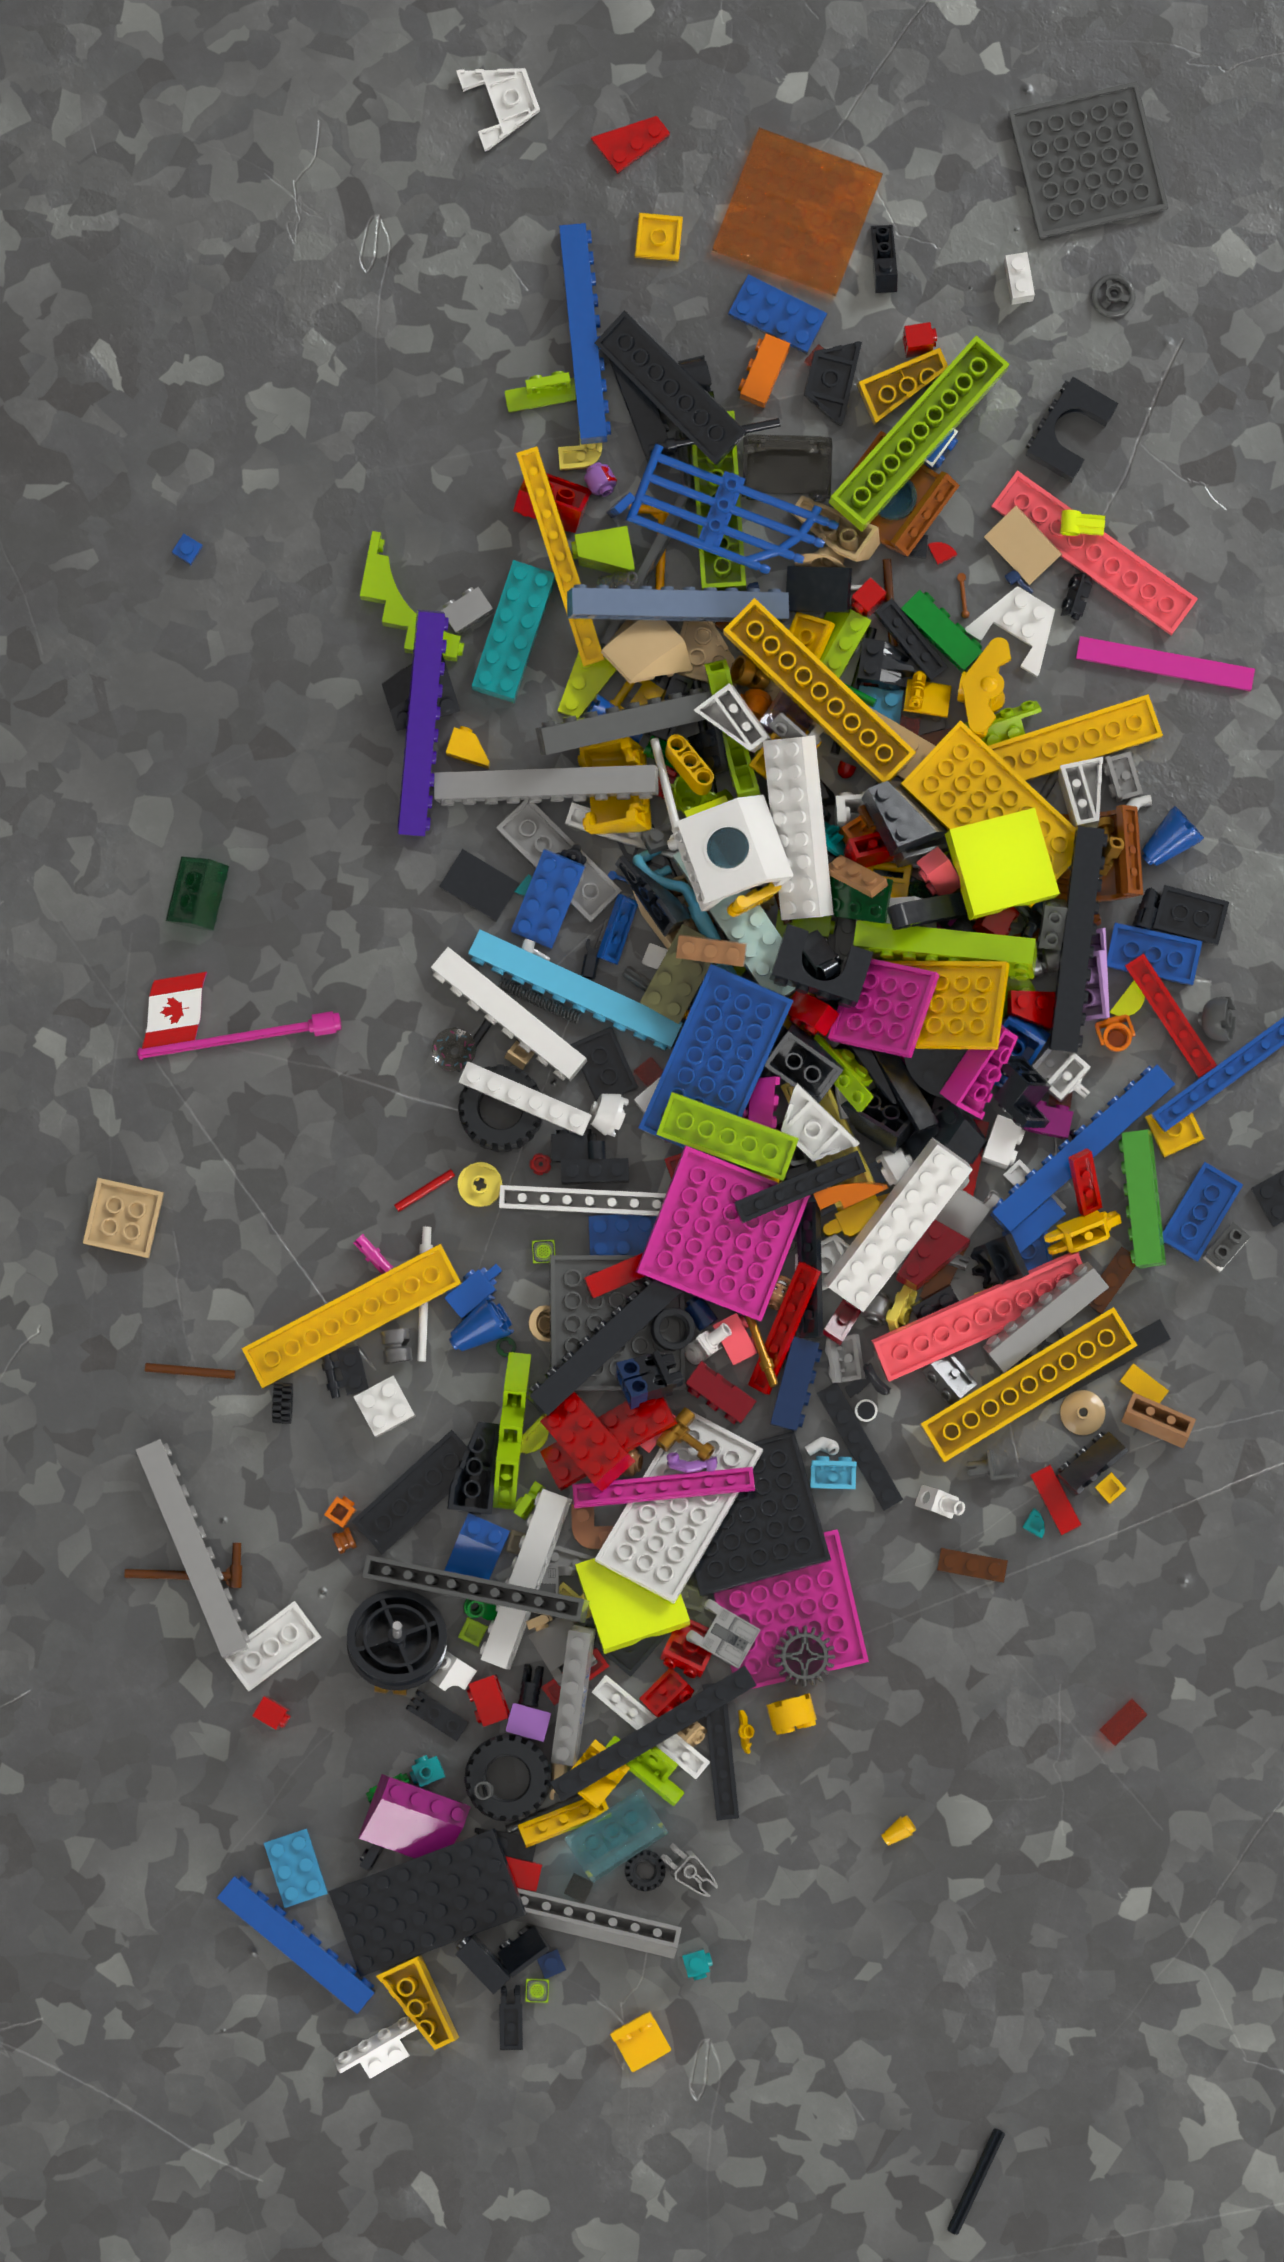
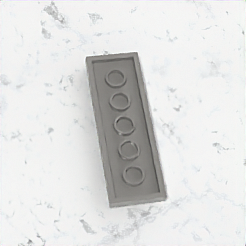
M529 799L524 800L496 827L535 868L544 849L561 855L562 850H568L575 844L535 803H530ZM581 850L583 856L587 858L584 864L586 867L571 904L591 923L618 894L622 893V890Z

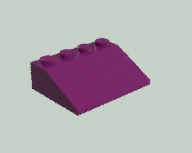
M381 1774L358 1838L403 1855L417 1858L454 1844L464 1827L471 1806Z

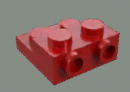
M690 1619V1626L673 1631L660 1659L664 1660L663 1664L672 1669L675 1667L683 1669V1673L690 1678H696V1676L701 1678L712 1653L686 1640V1635L689 1631L693 1630L704 1637L709 1628Z

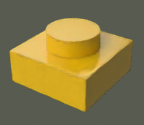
M1112 1472L1094 1487L1108 1504H1111L1126 1490Z

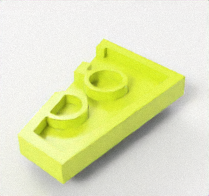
M578 652L558 712L567 716L576 715V719H579L591 702L594 701L596 694L605 687L617 669L606 658L603 661L583 666Z

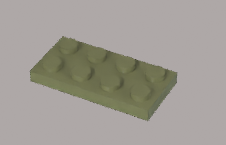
M685 924L681 925L640 1001L641 1004L677 1024L681 1023L711 965L710 962L676 958L679 935L709 938Z

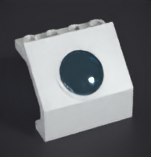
M764 795L735 798L676 821L677 826L672 830L701 912L709 911L724 898L768 882H773L774 886H780L793 877Z

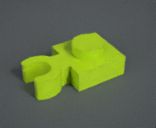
M535 1481L529 1493L517 1500L514 1506V1513L526 1521L536 1506L534 1503L537 1494L546 1488Z

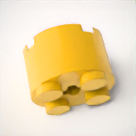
M810 1693L766 1705L772 1729L776 1735L795 1731L794 1726L800 1729L816 1725L815 1720L817 1718Z

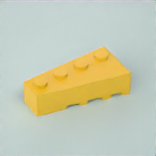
M937 348L857 383L858 390L873 425L877 424L943 373L948 365L941 348Z
M422 1955L416 1956L376 1976L388 1989L390 1995L400 2004L405 2014L415 2023L417 2029L434 2050L459 2038Z

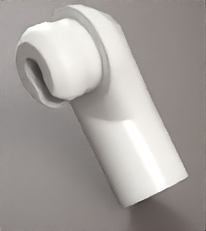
M1151 795L1133 797L1126 805L1136 806L1138 810L1141 807L1152 806Z
M820 1437L805 1446L810 1456L818 1451H823L829 1455H836L839 1452L838 1443L826 1437Z

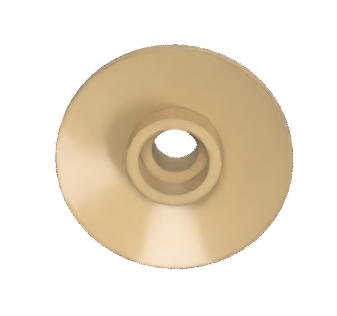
M1079 1390L1069 1394L1064 1399L1060 1409V1417L1062 1423L1070 1432L1077 1435H1089L1097 1431L1103 1424L1105 1407L1102 1400L1093 1392ZM1081 1408H1085L1088 1412L1085 1417L1079 1414Z

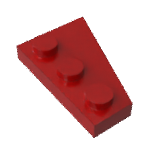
M654 116L593 136L591 140L618 174L670 136V132L658 116Z
M1007 991L1008 1014L1027 1022L1043 1026L1044 1029L1051 1031L1055 992Z

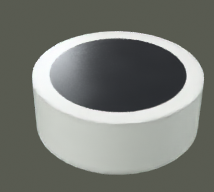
M869 1399L859 1401L855 1407V1415L862 1422H870L877 1415V1406Z

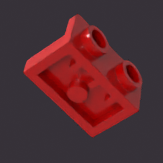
M669 1668L639 1699L658 1718L690 1699L695 1690L674 1669Z

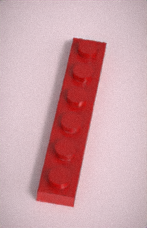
M1144 953L1126 964V969L1197 1077L1199 1078L1215 1068L1217 1064Z
M799 1262L765 1342L768 1356L772 1358L775 1366L773 1370L776 1378L821 1271L804 1262ZM759 1357L748 1385L764 1394L770 1395L773 1387H770L765 1372L761 1370L759 1364L761 1360Z

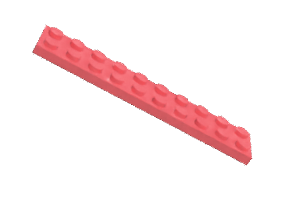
M1018 470L991 506L992 509L1005 517L1017 505L1062 553L1061 558L1082 573H1086L1085 575L1091 577L1092 580L1171 636L1198 600L1197 597L1105 532L1103 536L1088 534L1067 536L1060 534L1062 511L1073 509Z
M1067 1253L1029 1270V1275L1023 1278L1007 1280L1003 1284H997L871 1340L887 1381L890 1382L1000 1333L1004 1330L1007 1323L1015 1321L1021 1316L1024 1309L1032 1307L1044 1293L1053 1290L1061 1279L1069 1277L1074 1272V1269L1082 1264L1079 1253Z

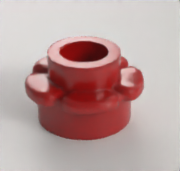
M542 1153L535 1154L533 1159L530 1160V1168L534 1170L533 1172L536 1175L548 1173L551 1170V1159L548 1155H543Z

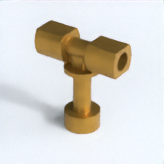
M1110 817L1099 818L1097 828L1105 829L1104 834H1108L1106 848L1102 847V856H1105L1104 869L1100 870L1099 874L1107 875L1113 865V858H1117L1123 850L1124 841L1122 838L1111 837V833L1115 830L1114 820Z
M685 1407L675 1418L677 1424L670 1430H665L656 1441V1444L666 1452L669 1451L676 1441L679 1444L684 1441L698 1451L697 1457L702 1461L708 1460L715 1450V1447L710 1443L702 1444L689 1434L690 1429L688 1427L694 1421L695 1414Z

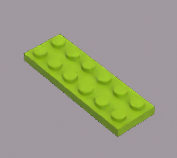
M671 1092L656 1134L782 1181L785 1179L799 1140L798 1137L675 1092Z

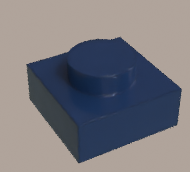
M558 1949L546 1953L537 1959L545 1979L566 1970Z

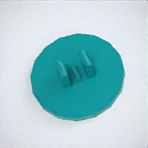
M824 821L827 850L835 856L844 855L846 846L842 840L844 836L837 832L839 827Z

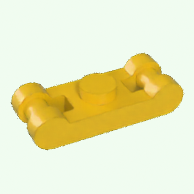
M768 882L759 891L753 889L745 896H738L727 907L728 914L732 917H737L770 900L781 889V885L774 886L773 882Z

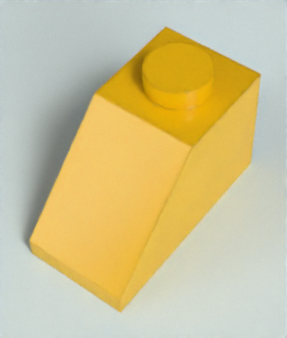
M460 726V728L454 727L446 750V756L489 769L490 762L476 734L472 733L473 730L464 726Z

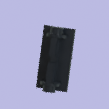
M1077 573L1071 577L1068 583L1069 591L1067 597H1065L1061 605L1062 612L1060 616L1071 615V619L1079 620L1080 617H1083L1087 602L1080 600V597L1088 598L1093 586L1092 578L1085 576L1086 573Z

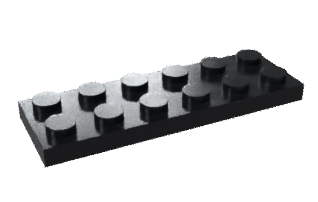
M453 1430L448 1432L352 1520L356 1527L382 1555L449 1494L450 1484L467 1448Z

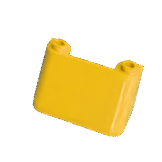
M630 737L579 748L578 763L580 767L647 765L643 747ZM617 796L608 797V800L598 801L595 800V797H590L591 812H587L582 821L584 829L589 834L644 832L650 830L652 826L650 799H639V796H630L628 800H618Z

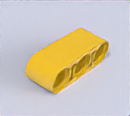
M674 734L670 736L665 749L666 758L693 792L698 795L708 794L714 780L713 772L682 735ZM672 747H678L680 750H674ZM686 763H690V764H692L693 766H692V767H689V766H687V765H685V764H686ZM698 780H705L707 783H701Z

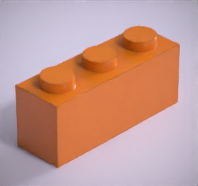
M765 334L764 339L759 338L755 351L758 352L756 358L750 359L746 371H749L747 379L742 378L738 391L741 392L740 399L765 409L790 350V343L769 334Z

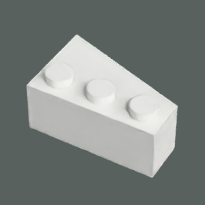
M730 683L694 709L695 712L753 753L763 747V741L772 740L735 687Z

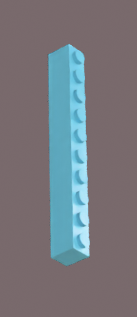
M480 929L468 953L469 957H472L471 961L480 966H483L485 963L492 967L491 971L502 976L504 973L513 976L511 980L521 985H524L526 982L533 986L532 990L540 994L548 992L553 995L552 999L562 1004L567 1001L573 1004V1009L582 1013L587 1010L593 1013V1018L601 1022H605V1020L613 1022V1027L623 1032L628 1029L634 1032V1037L645 1041L646 1038L654 1041L653 1045L659 1049H672L683 1026L682 1022L677 1024L639 1002Z

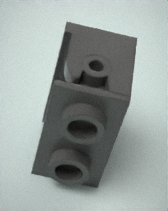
M1054 898L1043 901L1038 934L1039 948L1061 950L1068 909L1066 900Z

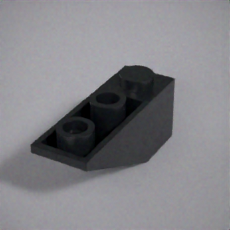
M893 225L871 226L875 293L897 292L898 273Z

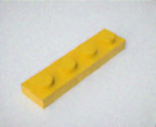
M582 1799L517 1826L527 1848L609 1816L610 1810L605 1800L598 1808H595L588 1801Z

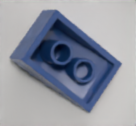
M1010 1015L1003 1026L1018 1036L1010 1056H1023L1032 1065L1048 1040L1050 1033L1034 1023ZM1002 1074L999 1082L994 1084L1001 1088L1009 1077Z
M468 1513L444 1571L490 1580L511 1531Z

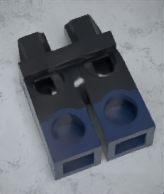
M658 1350L653 1352V1354L616 1362L615 1375L622 1391H624V1396L630 1409L637 1408L639 1403L651 1399H659L665 1395L666 1397L673 1395L674 1388L683 1385V1376L680 1371L669 1374V1369L676 1368L675 1358L672 1353L661 1355Z

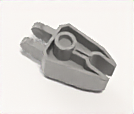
M672 1843L670 1845L671 1850L680 1856L675 1863L665 1854L660 1857L670 1866V1875L694 1892L710 1897L711 1895L701 1887V1884L704 1881H708L717 1889L718 1885L712 1874L692 1851L683 1852Z

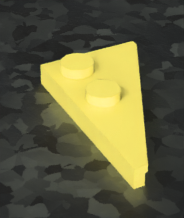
M905 1285L900 1292H897L895 1303L886 1314V1322L890 1332L902 1327V1325L908 1324L912 1312L910 1305L915 1303L918 1292Z

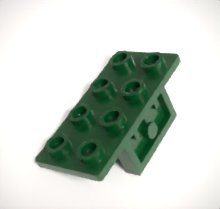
M830 876L834 915L830 916L885 924L888 915L886 908L889 907L893 880L887 879L888 886L871 898Z

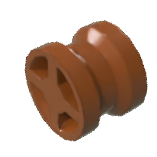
M349 1527L344 1528L341 1533L335 1532L332 1534L340 1554L345 1553L349 1548H357Z

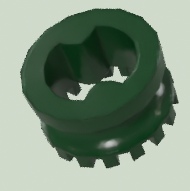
M503 1337L498 1340L496 1350L500 1356L508 1357L509 1353H504L503 1349H500V1344L503 1341H508L509 1345L513 1346L511 1352H516V1343L513 1339Z

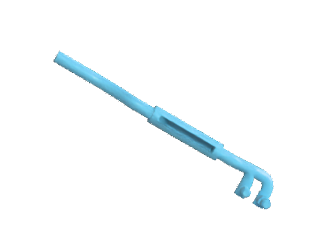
M645 850L633 856V864L662 887L683 894L689 905L687 908L690 911V915L701 934L711 939L721 940L707 911L701 912L695 893L690 885L683 881L665 878V876L672 872L669 865L652 871L646 865V862L661 854L662 851L650 855L648 850ZM715 963L716 966L736 974L732 965Z

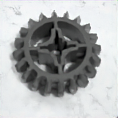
M803 1626V1633H799L798 1627H794L795 1635L792 1636L791 1632L787 1631L786 1635L789 1639L786 1640L780 1637L779 1640L784 1645L783 1647L780 1645L775 1647L777 1650H782L781 1654H774V1658H781V1662H777L775 1666L780 1667L783 1665L784 1667L779 1674L783 1675L787 1672L789 1674L785 1679L787 1682L790 1681L791 1677H794L793 1685L797 1686L799 1680H802V1687H806V1680H810L811 1685L815 1686L814 1678L817 1677L820 1682H823L824 1680L820 1674L823 1672L829 1676L830 1672L825 1670L826 1666L834 1667V1664L828 1663V1659H835V1655H828V1651L833 1650L834 1646L826 1647L825 1644L830 1641V1638L822 1641L820 1638L824 1635V1632H819L818 1636L814 1635L815 1627H812L811 1633H807V1626ZM797 1638H801L800 1650L796 1653H786L790 1643ZM808 1638L818 1642L823 1653H813L810 1651ZM804 1644L808 1653L817 1656L816 1658L807 1659L805 1669L804 1663L798 1657H793V1655L802 1654ZM786 1660H797L801 1666V1675L794 1673L787 1665ZM813 1660H823L819 1670L808 1675L809 1663Z

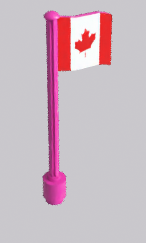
M208 972L154 980L151 987L147 1030L142 1049L140 1047L137 1050V1056L143 1061V1058L310 1031V1033L314 1032L315 1036L337 1033L338 1030H342L339 1012L333 1013V1011L312 1014V1019H309L308 1022L196 1040L201 1019L202 989Z

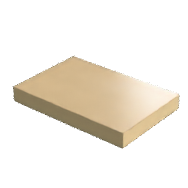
M1017 505L984 536L1029 585L1062 555Z

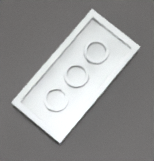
M294 1601L248 1635L250 1642L247 1643L249 1649L225 1658V1660L249 1692L322 1637L296 1601Z

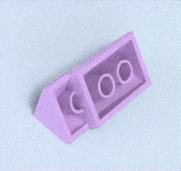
M1106 928L1097 929L1096 936L1091 937V946H1094L1093 959H1089L1088 968H1091L1090 982L1086 981L1085 990L1089 991L1088 1002L1083 1004L1082 1011L1086 1013L1085 1021L1101 1020L1110 1017Z

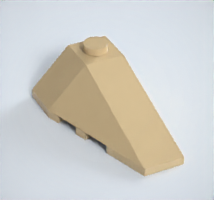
M801 496L795 504L809 511H812L814 505L822 508L820 515L839 523L837 530L814 523L810 531L818 538L824 540L825 544L841 556L856 562L869 560L880 545L879 527L869 524L861 532L836 509L805 496ZM792 514L802 524L806 521L805 518Z

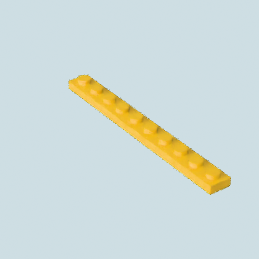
M536 446L518 452L516 455L567 613V591L574 588V585L581 584L542 458ZM569 619L583 666L605 660L604 655L601 653L602 648L593 620Z

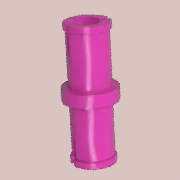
M364 1234L353 1242L365 1255V1260L367 1262L370 1261L381 1275L393 1268L380 1253L381 1250L379 1248L376 1249Z

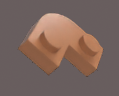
M571 1504L572 1532L575 1539L586 1548L601 1549L614 1526H594V1507L574 1508V1504Z

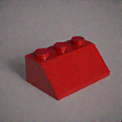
M546 473L564 531L576 533L592 493L587 487ZM524 480L518 491L513 511L520 513L522 516L537 519Z

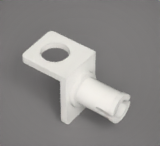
M722 1323L714 1331L707 1330L698 1335L691 1343L701 1344L706 1351L703 1360L705 1361L722 1348L719 1343L730 1336L732 1332L728 1325Z
M925 1485L921 1486L915 1502V1506L933 1511L950 1519L953 1518L954 1514L962 1515L965 1511V1504L959 1501L958 1497ZM929 1492L930 1499L924 1504L923 1496Z

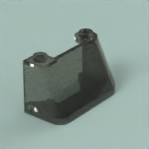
M745 435L743 437L742 478H745L743 485L762 493L808 494L815 502H824L826 499H830L832 438L803 435ZM742 494V497H746L748 500H756Z

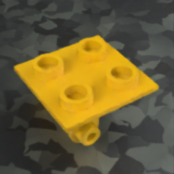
M917 671L912 679H907L903 711L948 718L951 685L926 682L924 672Z

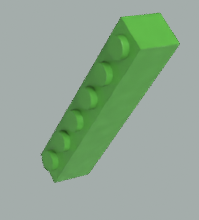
M1148 1129L1122 1133V1139H1119V1148L1121 1153L1124 1152V1161L1121 1162L1123 1175L1126 1174L1127 1183H1124V1194L1129 1199V1205L1126 1206L1127 1218L1131 1219V1227L1128 1228V1234L1134 1246V1250H1131V1260L1138 1268L1166 1265L1152 1132Z

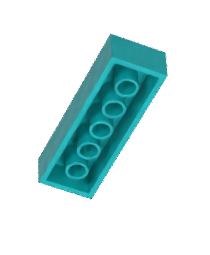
M513 560L472 682V690L515 703L556 580L553 572Z

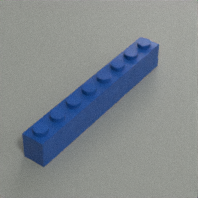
M242 1875L240 1878L234 1876L217 1898L358 2014L376 1992L372 1989L375 1985L365 1977L361 1980L356 1976L357 1970L347 1962L343 1965L338 1961L339 1955L332 1949L328 1948L326 1951L321 1947L322 1941L312 1933L308 1936L303 1932L304 1926L297 1920L293 1919L291 1922L286 1918L287 1912L277 1904L273 1907L268 1903L269 1897L262 1891L258 1890L256 1893L251 1889L252 1883Z

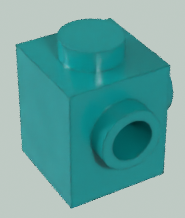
M427 1755L414 1760L416 1765L411 1766L413 1771L409 1772L414 1785L418 1783L420 1787L446 1777L438 1756L428 1759Z
M703 1948L682 1954L688 1978L693 1977L695 1981L707 1977L706 1973L710 1972L709 1966H713L710 1952L705 1953Z

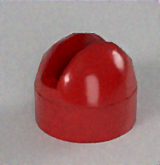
M840 761L837 768L838 774L842 778H850L855 773L857 767Z

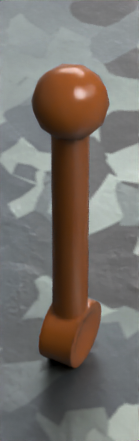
M959 573L957 580L960 582L963 609L961 617L966 619L970 615L966 605L964 585L966 575Z

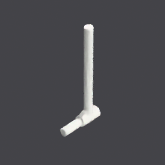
M654 738L650 740L673 830L677 826L676 821H679L659 738ZM672 834L667 844L671 851H675L678 849V846Z

